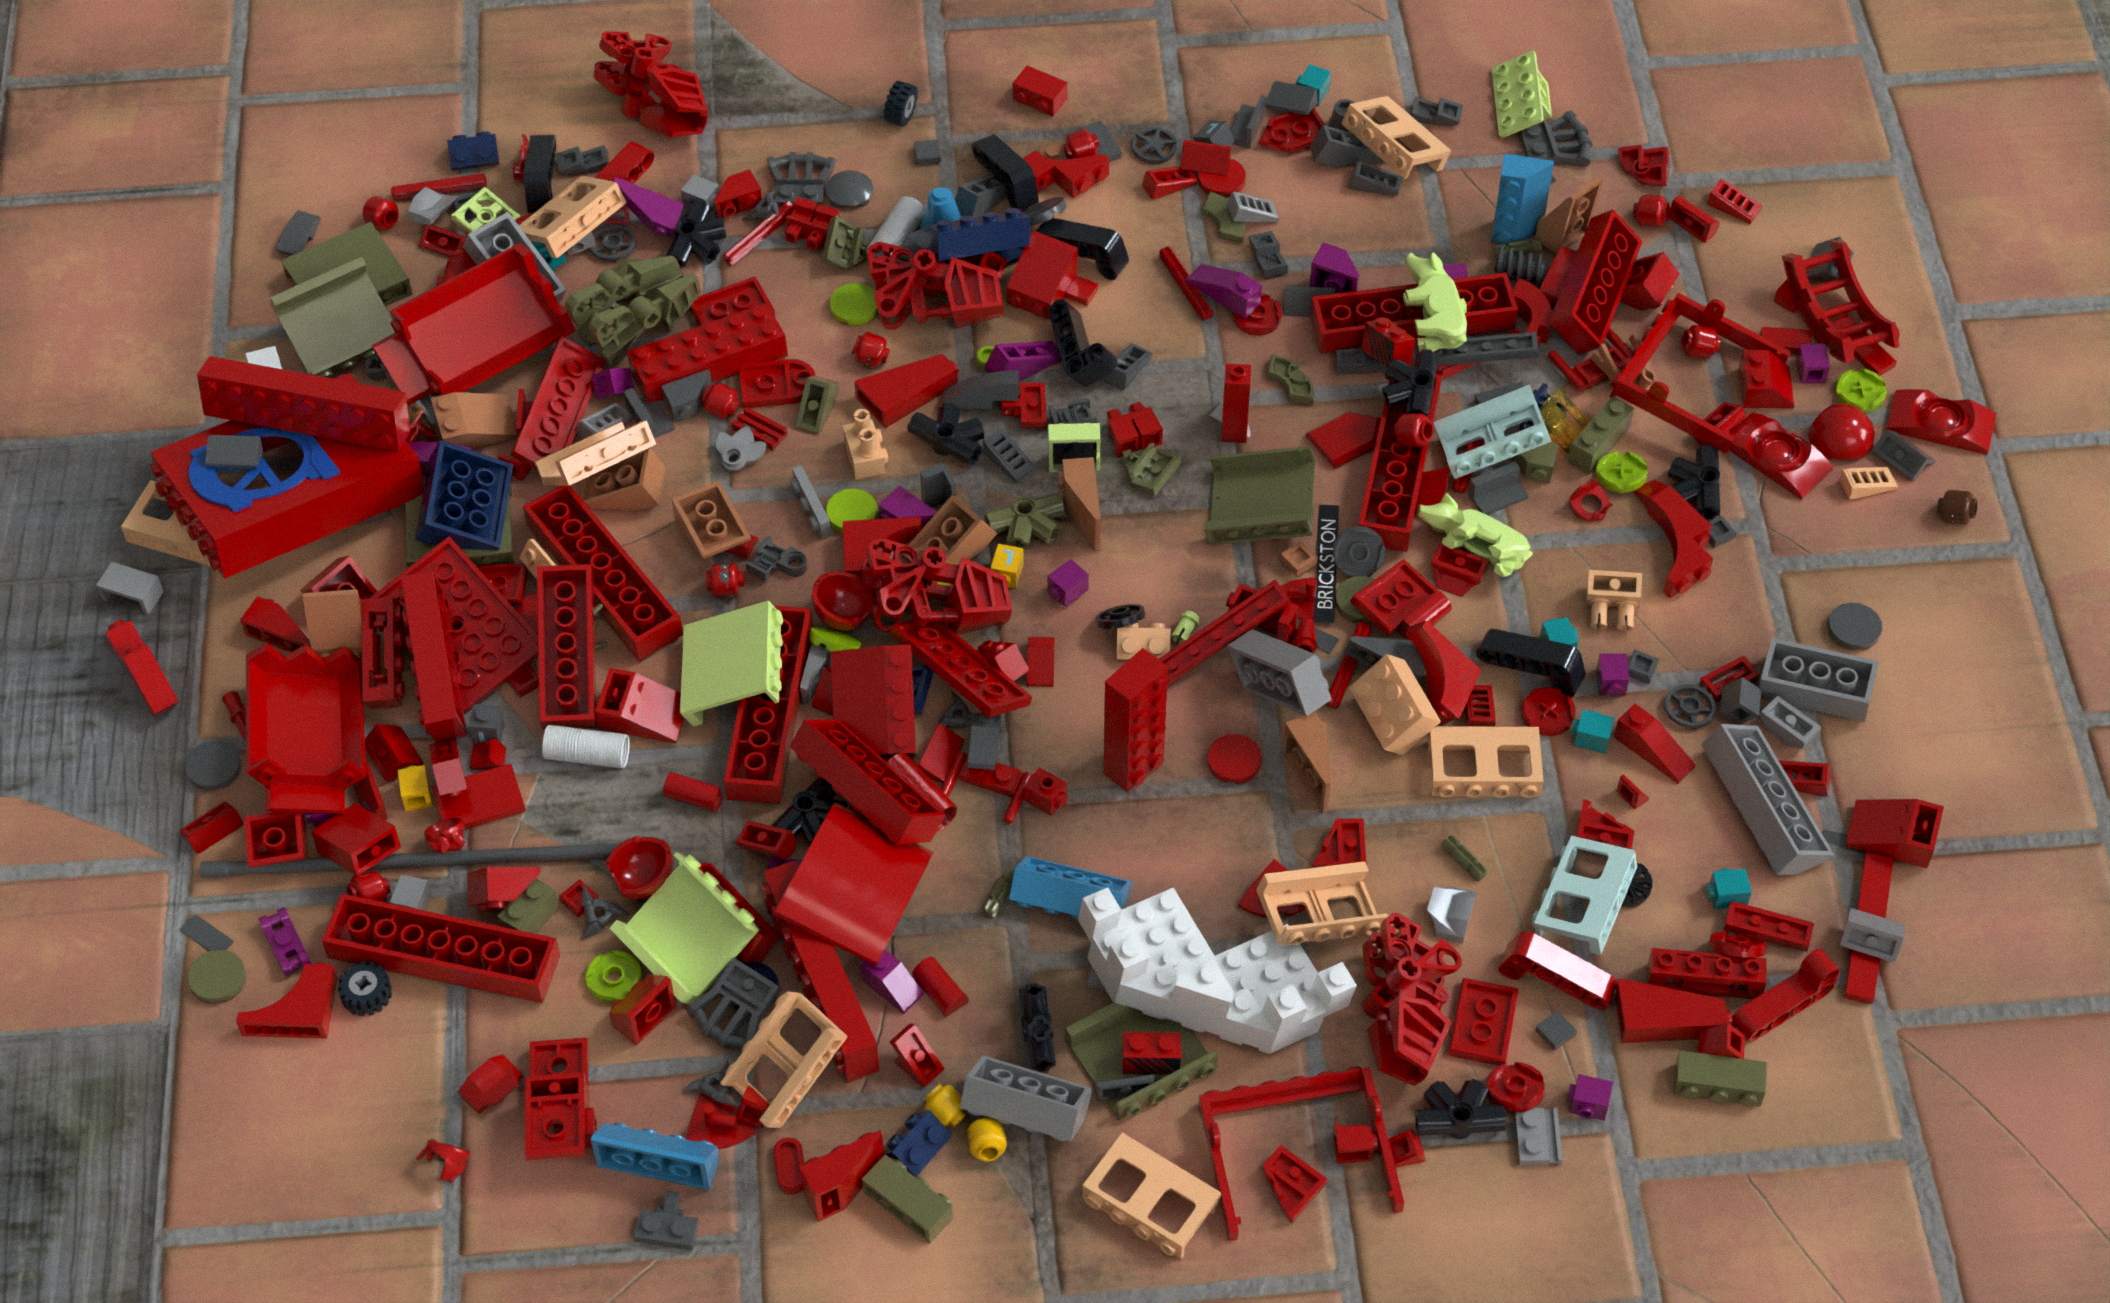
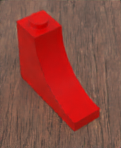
M921 517L843 521L845 572L855 574L861 578L860 568L864 559L867 558V549L871 541L884 538L901 544L910 543L921 531ZM877 548V555H882V548Z
M1427 620L1410 626L1405 635L1415 645L1423 660L1428 682L1427 699L1439 717L1440 724L1443 725L1459 719L1481 669Z
M323 962L304 964L299 980L283 998L262 1009L238 1012L236 1023L241 1035L327 1039L338 980L333 965Z

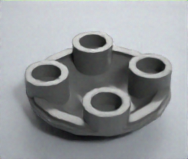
M848 170L833 175L828 180L825 191L827 197L831 200V205L835 208L843 206L864 207L869 203V198L873 192V184L867 175L858 171Z

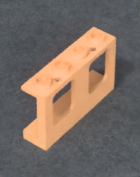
M1388 96L1349 104L1341 123L1404 179L1408 178L1414 165L1427 163L1435 171L1443 170L1451 153V150ZM1377 108L1373 117L1382 125L1376 124L1362 111ZM1394 138H1398L1401 142H1403V143H1404L1408 148H1410L1413 152L1407 151V150H1406L1402 145H1400Z
M582 175L522 222L519 227L530 241L545 244L551 257L558 258L627 202L617 182Z
M641 421L626 429L623 423L619 422L534 463L544 486H570L656 445L647 421Z
M150 480L121 526L126 542L211 566L208 556L201 554L197 541L190 539L186 526L182 527L175 511L168 520H161L143 514L153 497L166 501L165 497H160L156 490L155 483L157 482Z
M1436 726L1429 732L1428 750L1431 752L1433 782L1431 796L1444 798L1452 796H1468L1470 798L1479 796H1495L1497 798L1507 796L1532 798L1541 796L1544 780L1539 727ZM1443 750L1475 751L1476 775L1473 777L1446 776L1444 774ZM1497 751H1529L1531 776H1501L1499 774Z
M1357 862L1264 874L1256 891L1278 946L1288 944L1296 946L1303 942H1324L1334 938L1348 939L1356 935L1366 934L1370 936L1373 933H1379L1380 925L1388 915L1387 913H1376L1363 882L1369 871L1366 863ZM1353 898L1359 907L1362 917L1334 920L1327 901ZM1302 904L1306 907L1312 923L1285 926L1284 928L1277 907Z
M787 991L777 999L776 1007L772 1013L762 1020L756 1035L743 1046L742 1054L736 1062L727 1068L726 1076L721 1081L723 1086H732L742 1096L747 1086L752 1087L770 1105L760 1118V1121L769 1128H781L848 1037L801 993ZM797 1008L805 1013L821 1029L819 1038L804 1056L780 1035L781 1028ZM763 1054L772 1059L788 1076L786 1083L772 1101H768L747 1080L749 1072Z
M1121 1133L1083 1184L1082 1198L1091 1208L1095 1210L1100 1209L1109 1214V1217L1119 1225L1125 1224L1133 1229L1134 1233L1141 1239H1149L1157 1244L1165 1254L1169 1256L1175 1255L1182 1259L1184 1247L1209 1213L1214 1215L1219 1208L1221 1192L1126 1134ZM1118 1160L1125 1161L1146 1175L1144 1181L1126 1203L1116 1200L1098 1187ZM1168 1190L1174 1191L1195 1205L1194 1211L1175 1234L1168 1232L1148 1219L1149 1213Z

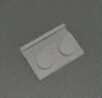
M1533 1108L1524 1112H1514L1519 1166H1548V1164L1555 1163L1561 1165L1563 1159L1557 1108L1552 1110Z

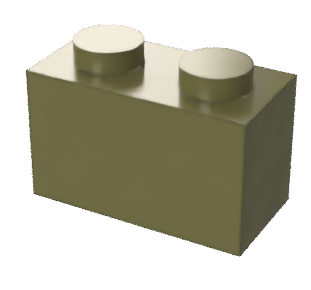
M535 878L515 901L510 902L497 916L499 925L536 934L559 909L556 891Z

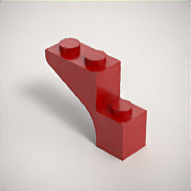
M1034 150L1023 158L1034 172L1038 193L1056 183L1072 198H1075L1109 176L1110 158L1104 154L1067 160H1052Z

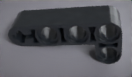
M555 134L530 136L524 169V189L528 213H535L553 199L551 184L557 153Z
M993 134L971 144L976 160L1006 186L1011 208H1017L1021 211L1039 203L1036 180L1031 166L999 137Z
M1057 218L1043 222L1036 230V232L1078 247L1077 256L1095 260L1098 271L1108 280H1115L1129 263L1123 239L1115 230Z
M1063 299L1055 301L1049 309V316L1064 370L1078 384L1087 387L1111 373L1117 366V357L1100 343L1089 345L1080 312Z
M1489 629L1476 650L1477 657L1484 663L1550 677L1553 688L1561 690L1562 694L1568 695L1570 698L1574 697L1586 676L1580 651L1564 643L1498 629Z

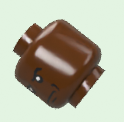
M1948 490L1944 498L1938 499L1937 512L1942 513V518L1946 523L1965 525L1971 519H1975L1978 501L1977 498H1973V494L1969 491Z

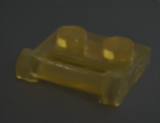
M1560 386L1549 396L1539 410L1549 436L1569 454L1571 443L1589 424L1592 418H1587L1565 395L1566 391ZM1557 402H1559L1565 408V410L1580 424L1579 428L1556 405Z

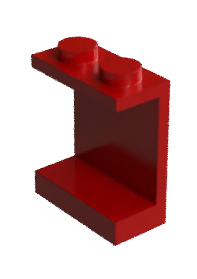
M1239 584L1235 593L1230 592L1226 601V607H1229V610H1231L1259 590ZM1288 604L1257 627L1276 633L1278 640L1291 645L1297 628L1299 605Z

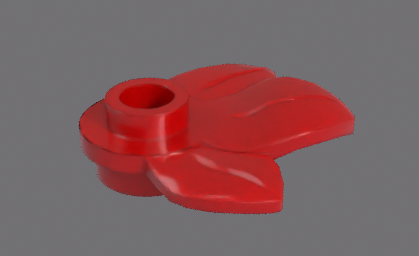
M521 134L523 138L522 150H518L519 161L513 162V180H519V183L524 182L525 153L529 145L528 138L524 134Z

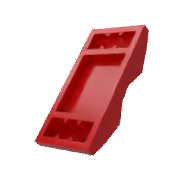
M1926 389L1895 390L1886 430L1896 431L1903 436L1988 455L1996 413L1970 399L1949 400L1940 398Z
M1751 412L1729 433L1735 437L1729 450L1730 452L1801 500L1833 471L1834 467L1811 443L1797 440L1788 434L1777 420L1762 414Z

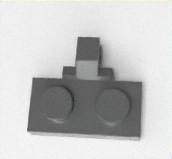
M667 1191L664 1207L657 1206L656 1212L640 1210L633 1236L634 1241L693 1250L699 1220L698 1218L684 1216V1210L679 1209L681 1202L679 1192Z

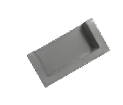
M115 562L110 563L96 584L102 600L108 601L112 593L138 601L143 613L148 615L164 592L158 576Z
M1850 908L1840 946L1896 963L1904 939L1906 925Z

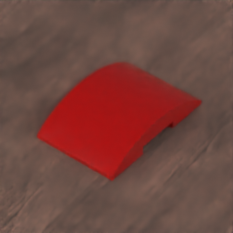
M835 802L807 850L774 915L876 966L934 852L919 844L896 845L891 843L882 830L869 823L868 818Z

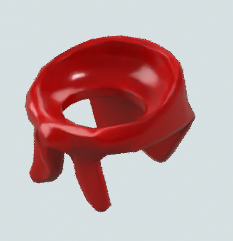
M1596 478L1578 487L1569 498L1570 509L1574 515L1581 520L1589 522L1603 520L1609 508L1613 506ZM1586 495L1597 497L1601 503L1600 510L1593 513L1587 512L1581 505L1582 498Z
M456 817L437 822L424 831L425 842L435 852H441L442 854L446 851H460L462 846L466 845L463 839L466 825L462 819Z
M429 1139L426 1147L418 1154L416 1159L420 1160L427 1154L426 1159L428 1162H431L436 1153L445 1160L440 1180L445 1181L449 1179V1182L453 1183L456 1177L466 1169L471 1152L453 1145L439 1143L435 1139Z

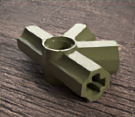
M1058 493L1036 499L1020 497L1011 506L984 513L985 523L997 533L1009 530L1006 545L1025 550L1029 548L1032 534L1045 543H1052L1057 538L1062 526L1052 518L1065 515V508L1061 495Z

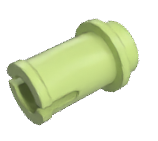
M1189 610L1179 616L1180 622L1171 634V639L1175 643L1180 635L1182 636L1178 644L1187 640L1193 629L1199 626V616Z

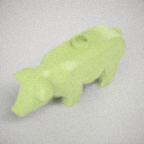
M1434 252L1430 254L1429 259L1419 258L1410 253L1406 258V265L1411 277L1419 285L1414 289L1406 290L1403 293V300L1405 306L1423 307L1424 319L1414 320L1417 335L1426 336L1425 338H1417L1419 352L1422 349L1434 352L1440 348H1458L1467 341V321L1464 314L1467 312L1465 299L1459 298L1454 281L1445 272L1441 259Z
M1445 493L1438 504L1430 506L1419 504L1417 506V517L1429 524L1433 531L1439 533L1446 532L1447 536L1442 540L1445 546L1450 549L1465 547L1470 553L1489 559L1495 567L1494 572L1501 577L1509 576L1513 570L1522 568L1524 562L1533 555V552L1530 551L1529 542L1521 533L1482 512L1472 509H1457L1458 504L1448 493Z

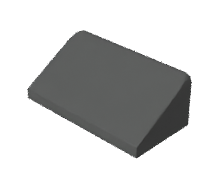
M1275 81L1265 102V107L1307 116L1318 104L1317 90L1311 87Z
M1286 285L1284 315L1310 317L1312 296L1335 294V288Z
M209 435L205 466L258 468L263 453L260 437Z
M1154 1074L1095 1081L1097 1101L1128 1097L1153 1084L1155 1081Z

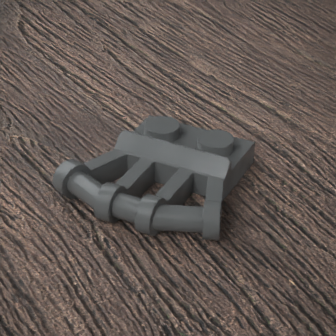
M1572 110L1565 112L1562 117L1548 123L1544 120L1541 124H1536L1518 132L1526 157L1552 160L1554 164L1587 167L1590 164L1589 151L1592 147V141L1587 137V127L1576 119V114ZM1568 125H1570V127L1572 128V129H1569V130H1560V131H1557V130H1559V129H1561V128H1563V127H1566V126H1568ZM1577 139H1578V141L1565 142V143H1557V144H1556V142H1560V141H1568V140H1577ZM1573 152H1580L1578 155L1567 154Z
M790 152V154L778 158L773 156L767 158L768 168L775 181V189L777 188L774 200L778 208L787 201L794 204L797 197L815 202L817 205H823L824 185L835 168V158H824L814 155L813 152H807L806 154ZM796 164H806L805 179H796ZM813 164L824 167L818 179H812ZM789 165V179H782L778 167Z
M733 958L713 989L688 1006L686 1011L690 1017L696 1019L702 1028L703 1035L708 1038L713 1037L717 1039L718 1044L724 1048L729 1046L742 1049L756 1035L761 1019L767 1015V1010L782 989ZM721 995L724 996L711 1017L708 1018L703 1011L704 1008ZM735 1003L740 1006L725 1030L719 1028L718 1024L731 1005ZM748 1013H751L746 1038L734 1036Z

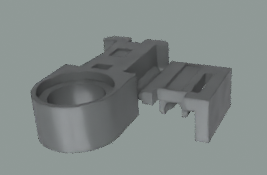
M1089 398L1070 401L1068 409L1054 410L1053 405L1049 406V416L1052 424L1098 423L1097 418H1091Z
M767 536L757 547V557L753 562H746L747 572L765 581L770 577L769 572L772 569L776 570L777 566L779 571L792 577H799L807 571V559L803 552L791 546L788 550H785L773 544L771 536ZM792 560H800L802 565L793 568L788 563Z

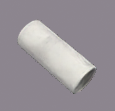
M909 196L899 198L869 246L876 242L901 246L908 233L915 232L920 225L924 212L923 205L915 198ZM882 250L874 253L875 258L885 256Z
M548 725L543 735L542 755L544 759L623 769L627 764L630 740L627 734L622 735V733L614 734V732L606 733V731L598 732V730H581V728L572 729L566 726Z

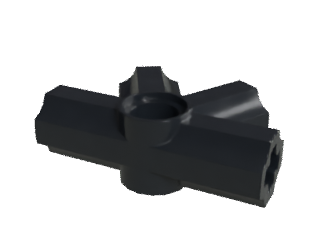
M695 199V201H690L683 219L679 220L676 225L677 232L666 256H673L677 259L680 269L681 267H686L692 253L703 263L710 264L716 260L717 255L720 253V247L713 240L726 238L723 218L707 220L711 209L702 200Z
M1422 349L1421 352L1416 353L1414 368L1399 359H1393L1385 372V378L1394 384L1382 388L1388 408L1408 403L1406 413L1424 414L1429 417L1431 399L1434 396L1438 354H1435L1432 350Z
M944 404V406L939 407L936 421L918 412L911 417L907 427L908 431L932 444L937 454L943 456L952 455L973 466L982 453V446L974 442L984 439L982 423L979 418L959 423L960 409H957L954 404Z
M1702 445V447L1697 448L1696 464L1681 457H1676L1668 471V477L1679 483L1671 487L1688 503L1697 500V512L1705 519H1714L1716 516H1720L1718 449L1712 445Z
M818 777L805 791L799 792L794 796L793 804L771 826L790 830L795 837L802 831L810 847L834 803L837 802L847 808V802L831 800L837 793L832 789L833 786L828 781Z
M1036 983L1027 984L1019 989L1023 1015L1021 1016L1024 1042H1027L1031 1068L1039 1072L1047 1071L1056 1066L1052 1042L1053 1027L1051 1015L1048 1013L1047 991L1045 986H1040Z
M1476 1079L1465 1080L1458 1096H1456L1444 1081L1439 1082L1438 1080L1431 1084L1423 1095L1424 1100L1431 1108L1415 1110L1416 1133L1418 1136L1449 1134L1455 1139H1464L1470 1136L1471 1133L1505 1131V1107L1503 1105L1482 1106L1489 1089L1481 1081Z

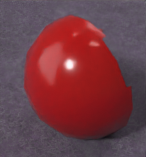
M1837 403L1825 408L1815 418L1810 426L1808 437L1810 443L1827 459H1855L1856 461L1866 456L1873 448L1875 431L1871 419L1864 411L1851 404Z
M830 571L819 576L813 584L811 601L815 614L823 624L834 630L853 631L870 617L872 607L878 604L876 593L865 594L862 579L855 574L844 571Z
M635 836L623 841L614 848L606 859L605 864L624 898L644 900L655 894L673 872L674 858L670 846L663 839Z

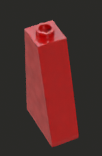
M939 354L854 381L855 398L884 428H887L939 397L947 388L957 384L959 370L952 360L949 361L943 354Z
M1225 363L1221 442H1247L1251 365Z
M1617 979L1614 998L1622 1043L1699 1040V1032L1726 1023L1732 1025V1014L1730 1010H1726L1724 999L1626 979Z

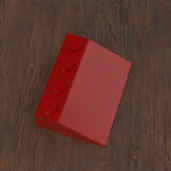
M911 644L832 651L833 719H839L881 758L893 757L899 753H905L907 756H916Z

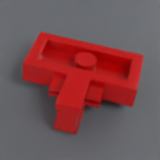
M1020 382L1018 400L1001 401V415L1020 418L1021 428H1046L1045 383Z

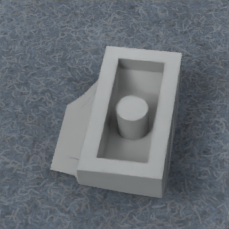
M425 187L413 198L408 210V220L431 225L452 206V202L458 196L440 194Z
M1779 696L1761 711L1759 717L1768 732L1793 748L1803 749L1821 729L1820 725Z
M1452 886L1433 888L1427 912L1435 923L1436 937L1463 944L1477 892Z

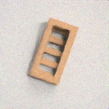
M1888 467L1842 470L1839 479L1849 500L1897 490L1898 487ZM1880 476H1884L1887 482H1883Z

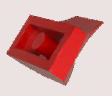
M1440 543L1430 565L1435 575L1436 588L1463 597L1473 586L1480 584L1488 568L1489 559L1457 548L1450 549Z
M503 1054L491 1057L467 1077L459 1089V1094L467 1104L480 1114L488 1106L496 1105L519 1086V1080L523 1078V1075Z

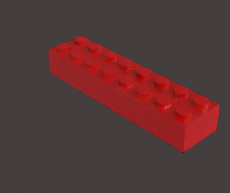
M1507 272L1452 279L1456 285L1459 298H1464L1466 302L1467 312L1464 313L1467 321L1466 335L1515 329L1518 308ZM1419 284L1312 296L1310 317L1320 354L1335 352V350L1362 348L1365 322L1376 320L1379 317L1390 319L1393 324L1404 329L1406 333L1414 337L1415 342H1417V338H1425L1426 336L1417 335L1414 321L1424 319L1423 307L1405 306L1403 300V293L1406 290L1418 287Z
M213 356L208 357L197 373L203 414L205 416L397 452L400 451L410 434L406 392Z
M1438 374L1435 375L1434 396L1431 399L1428 417L1433 425L1442 382V375ZM1385 402L1358 526H1366L1375 530L1382 538L1386 549L1408 552L1430 441L1423 447L1401 445L1394 434V425L1399 417L1406 413L1408 403L1388 408Z
M558 486L523 506L527 526L561 565L591 564L594 582V607L598 604L603 605V608L598 612L638 661L683 636L680 615L571 486Z
M773 605L776 609L780 610L783 617V624L781 625L783 644L780 647V657L782 660L780 681L782 688L779 691V703H775L766 693L740 699L723 781L727 800L781 804L791 752L789 746L793 741L801 699L800 684L811 645L808 636L810 629L814 627L811 608Z
M794 860L763 871L765 883L761 884L765 896L763 902L767 913L773 914L775 931L783 937L784 943L782 944L787 958H792L794 962L792 968L798 982H803L805 987L802 988L804 997L848 1036L834 1055L833 1062L837 1073H843L847 1083L880 1071L877 1042L833 944L774 915L798 869Z
M342 893L322 939L325 952L330 959L361 965V961H366L367 965L371 961L375 962L376 966L381 965L387 971L543 1003L560 958L557 939L553 937Z

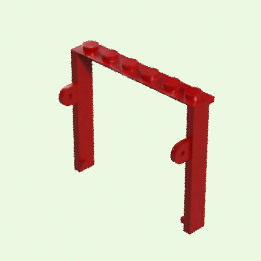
M1677 293L1673 300L1668 299L1661 311L1663 315L1657 314L1651 326L1653 329L1648 328L1641 340L1643 343L1640 344L1638 342L1631 354L1633 358L1627 357L1621 368L1622 373L1617 372L1610 384V386L1614 387L1610 397L1618 396L1727 454L1735 439L1734 436L1729 434V430L1725 429L1723 431L1668 402L1666 399L1669 395V388L1664 383L1654 382L1648 391L1635 384V380L1680 315L1701 326L1714 328L1719 336L1746 350H1769L1784 363L1787 362L1791 351L1724 317L1726 307L1722 301L1712 299L1705 307Z
M1355 1066L1342 1072L1333 1073L1332 1071H1325L1312 1077L1295 1076L1288 1081L1276 1082L1270 1080L1258 1086L1248 1087L1247 1085H1240L1228 1091L1210 1090L1203 1095H1199L1198 1109L1202 1118L1217 1190L1221 1192L1220 1203L1229 1241L1238 1240V1225L1241 1224V1218L1235 1216L1220 1149V1131L1218 1124L1214 1123V1115L1363 1091L1373 1132L1377 1133L1378 1152L1388 1188V1197L1391 1200L1394 1213L1403 1212L1405 1202L1382 1116L1381 1103L1377 1096L1370 1067L1361 1068Z

